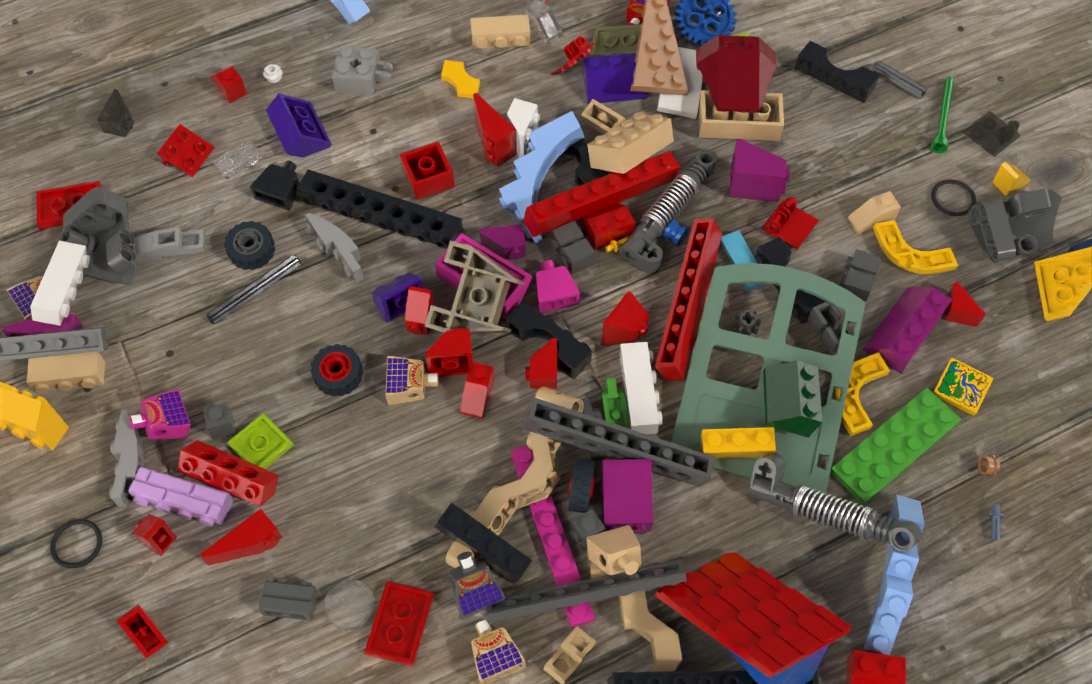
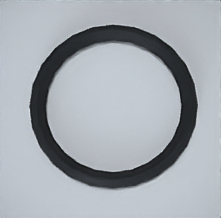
M949 179L936 184L932 190L931 198L936 208L944 214L963 216L968 212V209L962 212H951L939 205L936 199V192L939 187L945 184L952 183L964 187L971 196L969 208L976 204L975 193L964 182Z
M76 519L62 525L51 540L50 550L54 561L65 568H79L89 564L95 559L102 547L103 539L99 527L95 523L84 519ZM73 525H88L97 535V545L94 552L82 562L67 563L62 561L56 553V542L60 534Z

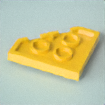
M1092 247L1034 262L1046 321L1070 316L1091 290Z

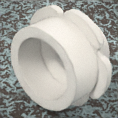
M271 64L264 68L263 76L268 82L276 83L281 80L283 72L280 66Z

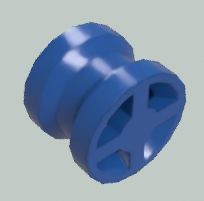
M674 219L667 226L663 237L667 240L671 239L676 246H680L687 237L689 228L686 226L682 227Z

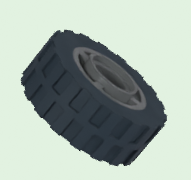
M241 222V224L235 225L232 230L230 229L225 237L226 242H224V246L231 262L243 270L262 268L274 256L275 242L267 227L263 226L260 222Z

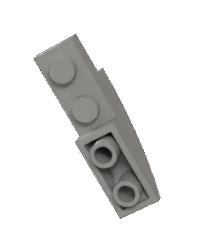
M311 213L305 214L307 220L305 227L310 235H315V242L320 250L324 249L328 256L334 254L338 262L342 261L346 275L348 277L352 276L356 283L363 280L362 269L358 264L361 257L355 243L346 233L328 220Z
M180 227L167 228L134 238L137 264L164 261V256L205 252V232L203 229L181 232Z
M122 410L120 418L116 421L117 432L115 440H112L110 447L111 453L118 462L115 465V481L110 486L109 494L118 507H128L130 498L129 488L133 480H135L139 468L144 467L142 439L138 428L131 429L130 415L127 410Z

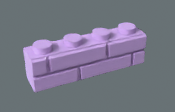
M144 467L139 468L135 480H133L129 488V494L138 505L146 507L148 504L155 505L157 510L164 513H169L170 510L178 512V516L187 520H191L192 517L198 518L200 523L210 527L214 524L223 525L227 512H229L233 503V499L228 492Z

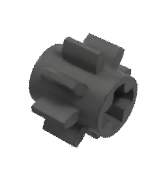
M745 309L741 314L736 313L732 327L737 328V333L749 336L754 333L757 335L761 319H757L756 312Z

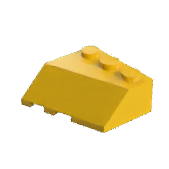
M0 382V429L5 430L8 428L12 430L11 433L22 440L26 437L30 439L34 446L40 449L46 447L53 450L69 429L68 425L44 397L38 396L35 398L30 392L23 391L22 393L15 387Z

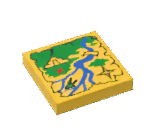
M951 357L933 393L940 400L975 416L994 378Z

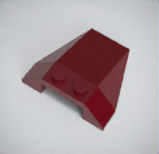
M718 35L696 49V67L703 76L704 84H707L709 88V94L717 111L759 113L777 68L776 52L760 37Z

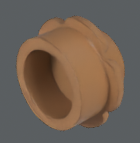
M994 454L980 457L978 469L981 474L994 477L999 472L1000 461L995 459Z

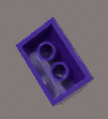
M636 53L583 58V78L588 104L592 99L599 103L647 99V92L630 91L634 78L633 71L636 66Z
M278 93L266 109V112L284 147V151L291 156L303 158L330 148L332 144L311 102Z

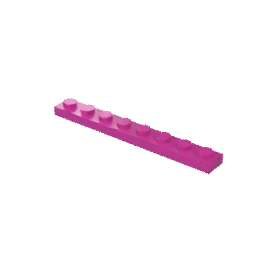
M527 445L510 450L519 479L523 477L534 461L533 450L529 449ZM551 494L546 499L529 504L528 506L556 586L582 581ZM589 602L581 603L574 607H564L571 629L595 621Z

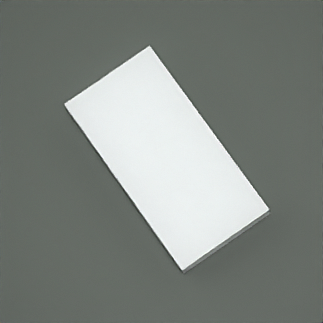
M678 47L688 92L686 95L659 93L657 111L696 119L703 76L696 67V50Z

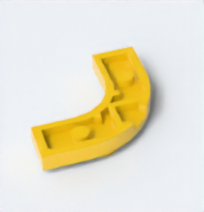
M895 220L874 224L873 230L882 251L889 260L900 268L917 274H936L956 270L958 267L951 247L933 251H919L913 249L904 241Z
M879 352L853 362L841 419L850 437L869 430L873 426L859 400V390L868 382L889 374L890 370ZM834 389V400L839 401L841 389Z

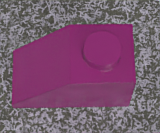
M522 224L480 229L481 245L504 259L512 260L526 257Z

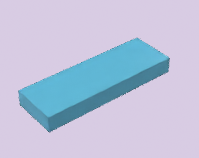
M739 230L722 236L720 244L731 264L757 263ZM744 283L743 285L746 291H750L767 284Z

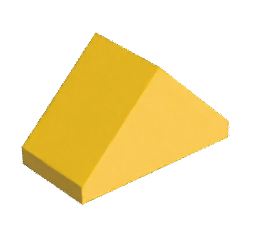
M1004 162L992 183L1005 196H1008L1027 185L1031 180L1018 167Z

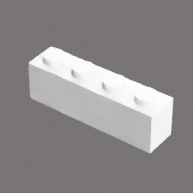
M64 241L58 242L30 306L32 321L60 326L63 318L68 317L69 303L71 300L74 301L77 292L76 286L81 284L83 279V269L89 265L90 256L86 253V246Z
M648 342L620 344L619 356L630 429L644 434H657L659 425H662V412L657 411L656 405L659 404V392L654 390L656 371L651 370V364L654 361L653 351L648 349Z

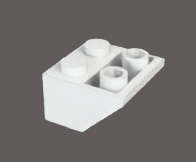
M514 98L507 113V122L516 129V154L521 158L531 152L528 142L531 140L528 135L540 128L538 127L540 114H538L537 104Z

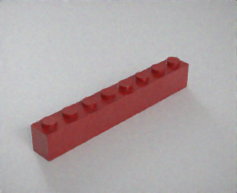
M667 151L644 160L624 174L614 172L527 206L523 222L532 237H536L670 183L676 178L681 166L672 153Z
M694 219L655 364L656 369L664 380H686L722 238V232L715 219Z

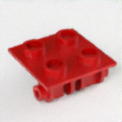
M579 36L564 47V54L569 61L552 72L551 75L557 71L560 74L587 56L592 52L590 48L595 45V42L589 45L583 36Z
M179 124L157 152V155L162 158L161 163L165 166L172 164L193 178L215 147Z
M790 197L782 200L761 229L776 238L781 237L786 244L798 250L819 220L797 208V199Z

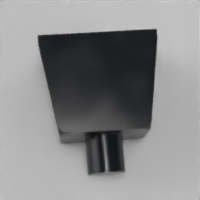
M287 160L282 167L274 164L268 165L250 186L254 199L290 211L300 183L295 172L296 164Z

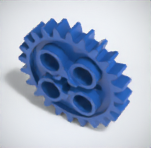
M679 0L680 2L676 5L678 10L675 11L674 15L678 17L675 18L674 23H679L676 30H682L683 32L680 37L686 35V43L692 40L693 47L697 43H699V46H702L718 35H732L730 32H733L735 29L733 25H735L737 20L733 17L736 16L737 12L731 11L735 5H729L730 0ZM696 3H702L704 8L699 7ZM714 10L720 11L721 15L715 14ZM689 19L695 20L697 25L691 24ZM707 27L713 28L714 33L709 32Z

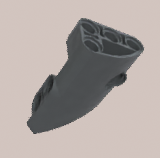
M93 188L64 213L63 231L59 241L86 246V253L90 256L88 267L83 269V275L131 285L137 274L135 239L129 232L127 200L105 188Z
M1041 189L1018 194L1006 200L997 198L979 202L968 209L967 216L979 246L992 262L1021 258L1053 243L1054 223L1062 197L1052 189ZM1021 243L1024 244L1025 250L1021 247Z

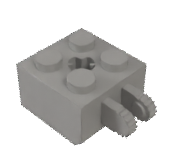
M339 47L332 75L335 92L372 95L375 91L376 82H388L391 79L389 72L392 71L393 66L387 61H380L378 49Z

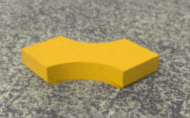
M444 61L441 79L451 83L456 88L457 97L473 99V94H478L480 79L473 78L466 73L464 62Z

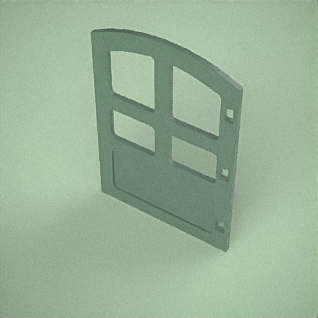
M757 263L715 267L694 353L691 356V365L671 443L701 452L700 435L703 429L770 427L765 423L764 368L797 360L818 367V371L831 375L826 405L821 407L823 423L809 438L774 428L775 453L780 454L785 461L784 483L796 487L802 485L810 487L812 490L815 489L816 491L826 493L866 302L832 281L795 268ZM764 283L780 286V293L768 339L756 338L719 328L718 323L729 285ZM798 290L812 294L845 313L835 356L786 344L785 339ZM847 323L855 324L853 335L845 333ZM717 346L761 357L763 359V366L757 389L752 390L708 379L706 372L712 348ZM833 388L841 389L839 401L831 399ZM819 455L827 456L825 469L817 467ZM759 458L714 459L712 469L751 479L754 464Z

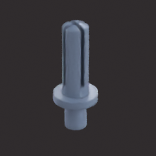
M993 504L992 513L988 514L992 518L991 539L995 541L996 532V541L1000 540V519L1004 518V514L1000 513L999 504Z

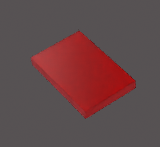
M100 181L36 191L38 228L45 229L62 226L64 213L91 189L102 188Z
M386 581L364 654L414 667L435 596L434 592Z

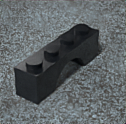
M809 41L800 52L795 69L863 103H865L875 89L880 76L863 66L854 70H843L835 67L827 58V49L812 41Z
M583 138L563 152V154H568L579 162V166L575 170V183L577 186L608 175V171L591 168L588 148Z
M778 237L758 246L755 259L758 264L786 267L792 252L782 238ZM774 284V286L778 290V293H780V286ZM798 290L793 304L792 315L803 324L809 321L808 317L812 308L826 301Z
M523 300L506 317V328L511 329V333L522 341L534 337L545 338L549 341L552 338H557V367L571 378L575 379L591 362L592 350L585 342H579L567 329L563 330L556 325V322L551 317H545L533 304L529 305Z
M452 502L434 526L453 541L459 542L479 554L492 566L493 570L513 584L520 580L532 562L529 557Z

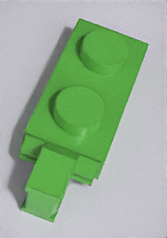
M607 378L605 383L606 391L602 392L601 397L605 421L630 429L625 393L622 389L617 390L615 378Z

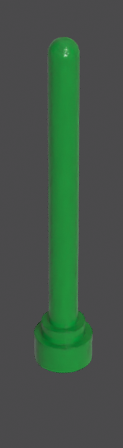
M947 77L945 80L938 132L931 143V150L939 154L945 153L948 150L949 141L945 135L954 82L952 77Z

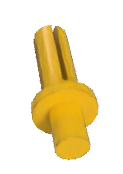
M628 237L618 241L611 240L610 245L605 246V251L610 252L613 250L618 252Z

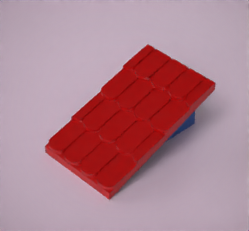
M733 552L722 555L720 559L714 562L704 564L694 572L687 573V581L674 586H663L655 594L658 599L726 646L757 684L807 683L812 680L829 644L847 634L852 627L821 604L818 606L796 589L787 587L760 567L758 569L741 555Z

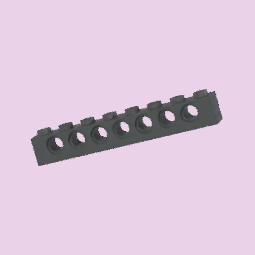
M535 397L527 407L522 426L524 430L616 460L651 459L653 472L699 487L711 478L714 456Z

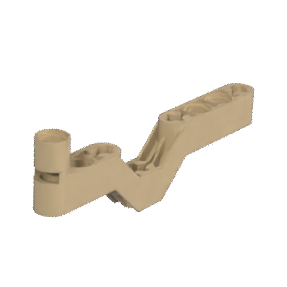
M544 386L536 393L535 398L580 413L583 411V401L581 399L564 393L561 394L559 391ZM530 432L527 438V446L533 450L534 461L528 470L517 481L501 487H493L472 517L499 536L516 509L548 498L561 479L556 450L562 442ZM455 541L447 552L446 563L454 568L459 567L457 557L463 552H471L474 560L482 557L467 546Z
M589 562L591 579L608 575L593 562ZM645 590L633 592L626 596H618L624 630L633 629L651 643L655 666L650 672L676 671L682 662L678 634L648 612Z

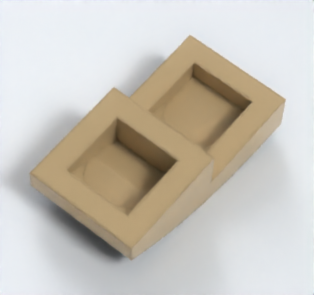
M577 626L562 642L559 650L545 664L543 670L560 684H565L596 645L597 641Z

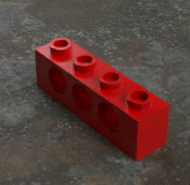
M199 440L194 441L181 450L177 469L179 472L259 507L275 495L279 477L276 473Z

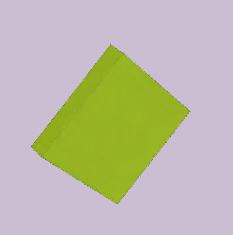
M264 413L227 442L228 446L241 459L264 469L271 466L294 446L293 442Z

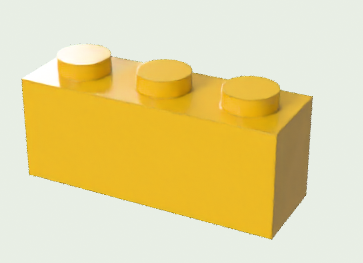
M773 427L703 429L700 435L701 452L714 456V459L761 458L776 451Z

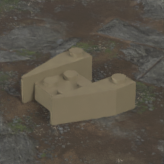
M450 240L444 262L464 268L451 311L431 305L424 327L444 333L455 328L470 329L471 334L511 333V329L499 326L498 322L510 282L525 286V283L480 250Z

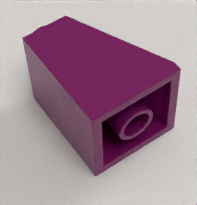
M736 139L731 162L729 197L779 202L781 194H785L786 182L789 181L790 169H786L787 160L742 139Z
M651 459L603 460L601 494L605 532L627 525L631 527L634 534H645L651 531L653 525Z

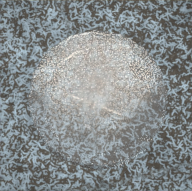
M343 580L339 582L338 585L330 589L324 601L325 613L329 621L337 628L343 630H355L362 627L372 617L375 609L374 597L370 589L363 582L357 580Z

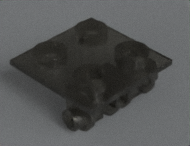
M991 111L963 131L965 135L993 157L997 156L1021 136L1017 132L1020 126L1018 121H1009L1006 124Z

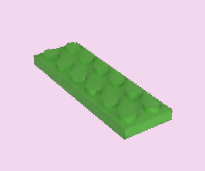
M926 388L831 468L830 473L864 506L959 424L962 419L932 391Z

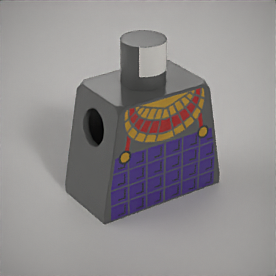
M463 552L458 555L457 559L460 566L452 569L450 574L455 605L461 617L506 599L483 558L474 560L471 552Z

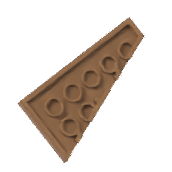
M645 0L642 15L643 22L640 28L641 34L638 40L635 59L636 66L633 71L634 78L630 91L686 95L688 87L667 0Z

